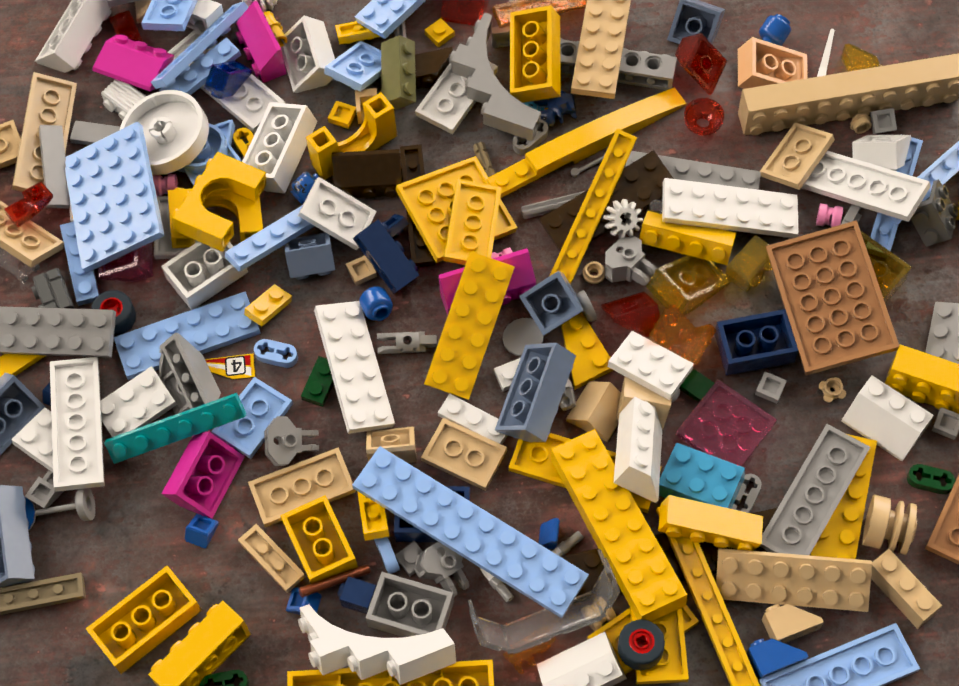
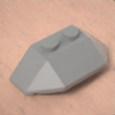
M175 332L160 345L159 377L178 404L172 408L176 415L219 399L221 392L204 356L179 333Z

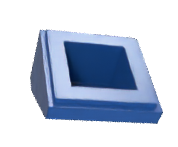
M196 514L186 527L185 541L202 548H207L219 522Z
M559 518L551 519L540 526L538 543L547 549H555L557 546L560 527Z
M294 587L291 591L286 611L301 615L300 607L309 604L317 613L322 596L316 592L301 597L299 588Z

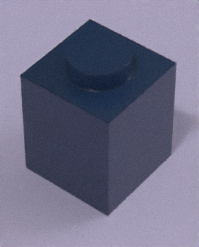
M348 576L346 583H342L338 591L342 607L367 614L376 585Z

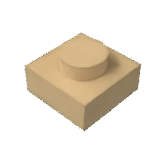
M365 255L346 264L347 270L356 286L377 277L375 269Z

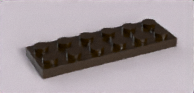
M654 150L623 169L606 208L608 206L614 208L613 201L615 200L621 204L622 199H627L628 204L635 202V209H641L642 211L662 199L664 179L674 178ZM588 190L540 218V223L559 252L565 243ZM606 208L591 241L612 229L605 228L606 223L610 222L603 218L604 215L610 216V212ZM625 215L620 216L622 222L626 221Z

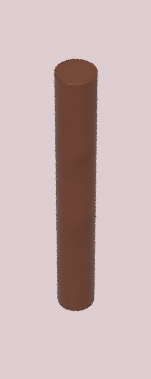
M368 564L300 587V596L305 597L346 582L348 576L356 579L370 574V567Z

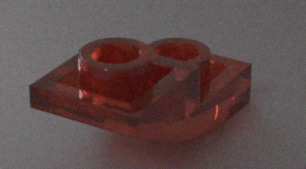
M129 10L109 17L116 35H125L130 40L143 42Z
M42 182L22 191L23 199L4 208L6 215L17 228L32 219L52 200L53 194Z

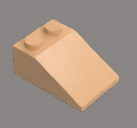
M754 37L738 48V87L747 89L808 78L807 54Z

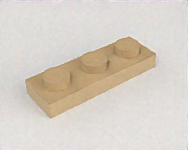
M257 524L238 539L243 548L286 593L290 592L306 577L301 569Z

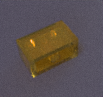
M755 235L727 265L725 277L745 292L752 286L755 288L761 282L765 271L770 272L772 270L766 251V246L769 244Z

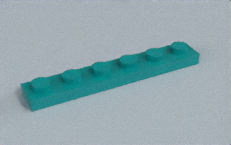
M234 393L106 439L104 444L115 464L244 418L247 413L238 394Z

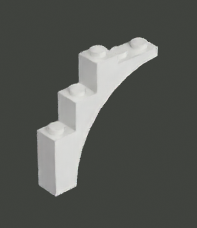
M309 604L300 607L301 618L298 619V623L302 633L308 634L311 645V652L308 653L309 660L312 666L317 667L322 675L349 665L352 672L356 671L361 680L388 670L390 676H395L400 685L456 663L455 643L443 628L430 633L403 638L363 636L330 624L320 617Z

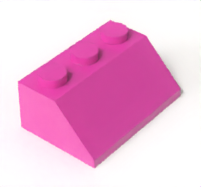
M254 1L236 22L238 31L235 32L239 44H244L245 46L243 51L247 60H252L253 62L251 68L255 77L259 76L262 83H265L287 73L282 50L258 2Z
M119 34L105 42L93 65L92 71L147 91H152L155 87L151 84V81L173 61L174 55L167 53L165 49L147 46L145 42L133 41L128 39L127 36Z
M210 431L192 436L161 494L180 507L212 519L245 456Z

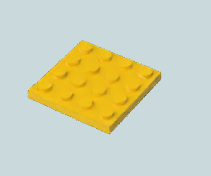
M476 156L396 185L397 194L436 263L444 260L457 179L490 185L487 180L488 176ZM501 198L494 240L515 233L518 228Z

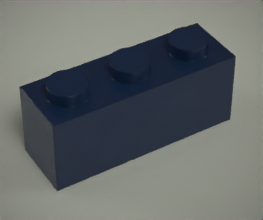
M378 219L358 233L353 240L394 294L419 276L417 273L418 268L411 259L408 260L404 255L403 246L398 241H394L390 236L391 231L389 227Z

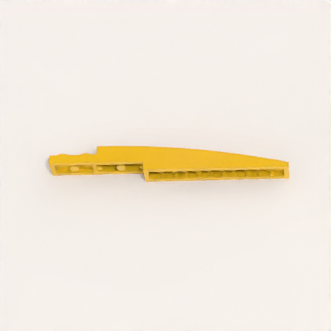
M675 87L593 120L525 154V159L490 176L487 180L492 186L502 187L500 198L571 161L576 164L608 147L616 129L633 134L686 106L687 103Z

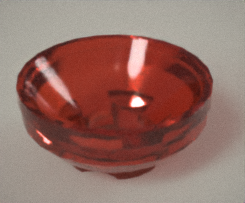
M710 98L692 100L684 110L685 125L691 132L698 135H711L717 132L724 121L723 108L718 102ZM706 119L709 125L700 127L697 125V120Z

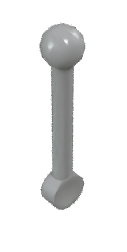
M604 156L579 169L573 168L571 176L574 178L578 177L580 172L602 162Z

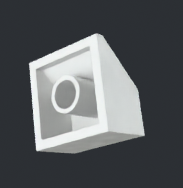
M866 135L852 142L853 159L897 171L898 168L905 165L911 135Z

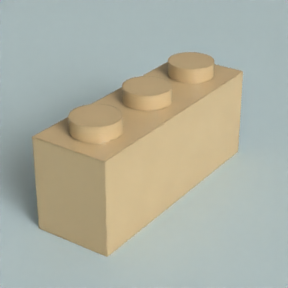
M890 549L872 562L871 579L917 629L936 615L942 607L940 602Z

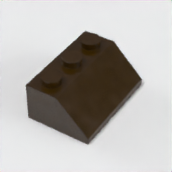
M400 149L332 153L334 186L353 198L364 197L371 199L381 196L390 198L399 196L396 192V185L403 183Z

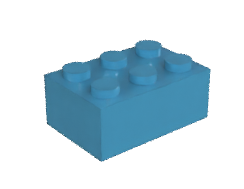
M676 442L660 477L659 496L667 498L669 495L732 509L745 479V468Z

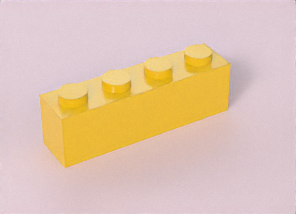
M647 211L642 223L639 239L645 245L728 265L736 233L723 229L662 222V214Z
M669 495L660 505L658 531L664 532L670 537L682 536L690 538L691 541L697 543L709 542L719 548L731 547L747 551H754L762 544L763 516Z

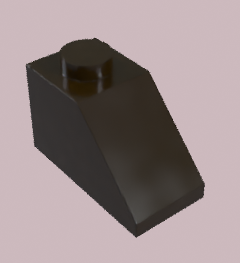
M452 47L415 55L417 89L429 88L436 83L450 64L449 59L453 51Z

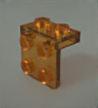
M670 304L665 308L651 331L649 338L653 343L692 362L693 366L701 361L703 352L711 344L712 337L717 330L712 324L695 327L674 304Z

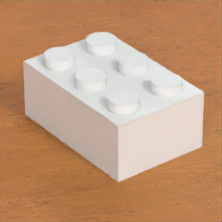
M198 241L161 266L168 282L191 310L248 273L247 268L239 272L225 258V252L233 247L230 242L224 251L221 252Z

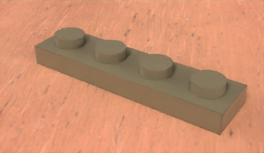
M80 572L0 588V615L86 599L84 575Z

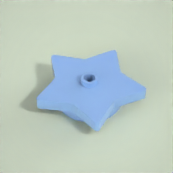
M233 120L215 125L209 124L208 138L202 151L191 164L177 170L186 173L193 186L197 176L202 175L205 171L208 160L210 158L213 159L217 152L241 161L231 147L235 130Z

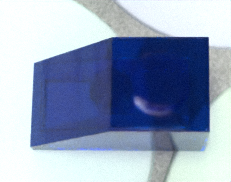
M236 60L212 64L204 89L211 92V95L218 99L233 96L248 79L253 70Z

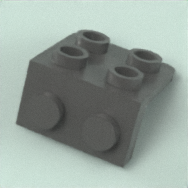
M939 179L933 181L929 199L922 201L911 217V221L926 247L952 239L956 217L958 216L956 204L951 203L948 189L945 185L941 184Z

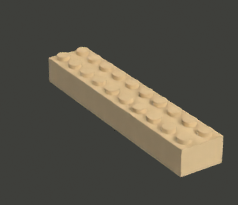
M959 53L742 89L738 116L743 134L759 135L762 132L768 131L778 132L791 128L795 122L802 125L824 124L834 120L843 121L857 114L870 115L872 111L894 108V110H909L918 106L927 107L936 103H951L959 98Z

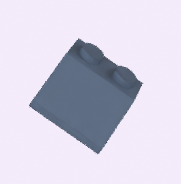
M680 0L667 40L708 54L720 28L725 9L699 0Z
M328 233L297 237L285 244V255L290 278L301 280L308 278L311 274L318 273V275L322 276L328 275L331 271L335 270L331 240Z
M560 271L552 274L519 296L543 336L583 311L575 291L564 273Z

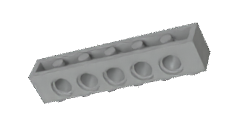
M560 38V74L574 75L580 41H569ZM623 48L617 83L669 90L673 85L677 57Z

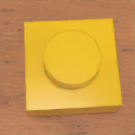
M440 18L425 29V35L439 48L455 36V31Z
M336 101L328 116V122L349 129L356 115V107Z

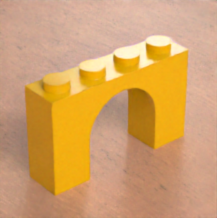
M382 92L363 103V124L348 139L337 142L325 126L306 136L311 164L323 180L333 175L332 153L372 151L397 137L394 107Z
M217 152L213 159L210 158L203 174L197 176L194 187L185 194L181 206L174 210L171 217L174 231L223 252L234 236L233 222L209 212L203 206L204 201L216 192L230 191L256 202L266 187V172Z
M175 188L174 190H167L172 249L187 248L195 244L194 239L174 231L173 221L171 220L174 210L181 206L185 194L192 189ZM220 191L210 195L203 203L205 209L219 206L227 208L235 214L239 223L240 242L263 229L260 196L255 202L234 192Z

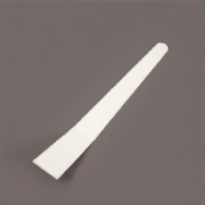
M834 29L830 30L817 77L826 75Z

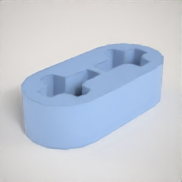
M262 339L254 345L256 358L262 363L290 368L298 361L296 348L290 344ZM265 347H268L269 352H265V354L262 355L260 350H264ZM287 352H290L292 357H288L287 360H284L283 355H286Z
M388 537L374 539L387 573L392 574L400 571Z

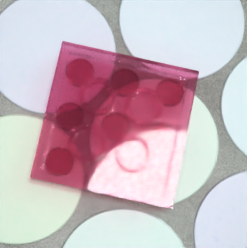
M717 380L676 431V436L698 451L742 467L776 424L777 419L720 380Z

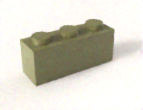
M400 35L381 43L382 94L394 109L397 110L416 103L415 41Z

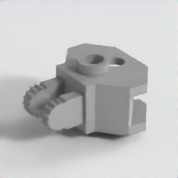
M635 236L620 238L605 253V278L611 282L624 280L631 282L634 280L643 286L649 282L646 274L654 277L658 273L657 268L645 259V254L642 252V240Z
M277 416L264 431L265 455L274 466L288 465L293 457L301 452L319 451V445H302V437L312 438L319 436V431L296 428L287 416ZM274 438L278 440V445L274 443Z
M440 542L433 544L418 555L414 571L419 578L434 580L436 584L440 582L444 590L453 592L454 597L457 595V589L449 576L452 575L458 586L463 590L469 588L470 585L462 571L464 567L462 564L463 557Z

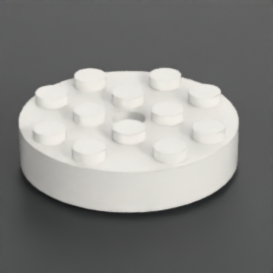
M178 90L159 91L143 98L129 110L120 127L121 130L137 121L143 126L153 175H166L191 164L204 148L209 134L207 116L198 102L191 95Z

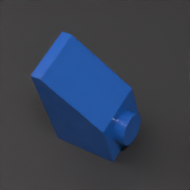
M764 639L756 640L750 644V648L747 651V657L758 680L805 661L809 657L807 652L775 639L764 641Z

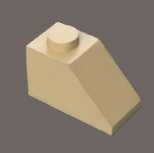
M779 604L770 606L765 610L766 612L762 618L770 639H775L782 643H787L817 631L824 623L822 617L789 604L781 607Z

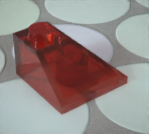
M702 33L684 37L678 46L675 56L682 68L708 95H711L727 60Z
M644 291L601 304L602 310L615 323L641 336L651 337L663 330L658 304Z

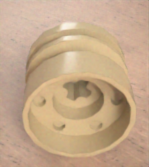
M873 495L864 525L862 545L880 549L884 539H887L888 549L894 552L897 542H899L898 554L906 555L910 544L913 542L917 528V505L909 503L904 513V501H899L895 511L891 510L890 498Z

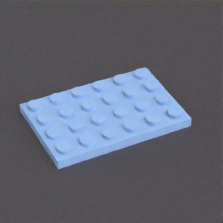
M138 121L65 157V174L82 270L88 273L165 236L143 126Z

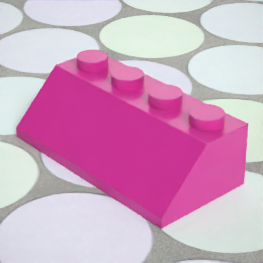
M527 248L493 258L515 267L502 305L520 298L521 294L536 285ZM464 267L438 275L440 295L447 315Z

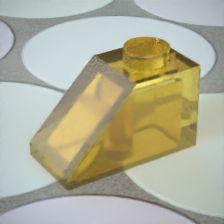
M849 43L844 45L841 58L847 72L883 66L879 63L877 56Z

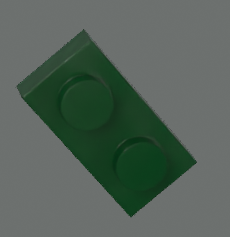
M318 356L301 394L303 401L324 407L334 384L327 358Z

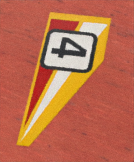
M254 353L205 359L212 373L231 379L255 377Z

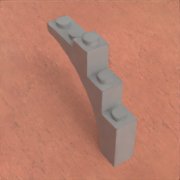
M484 12L481 20L478 19L475 24L473 37L470 36L466 45L459 44L457 50L452 51L449 59L452 73L467 78L465 89H467L468 99L483 103L481 114L483 115L484 125L533 141L541 124V112L513 97L500 84L493 73L487 56V43L491 27H493V15Z

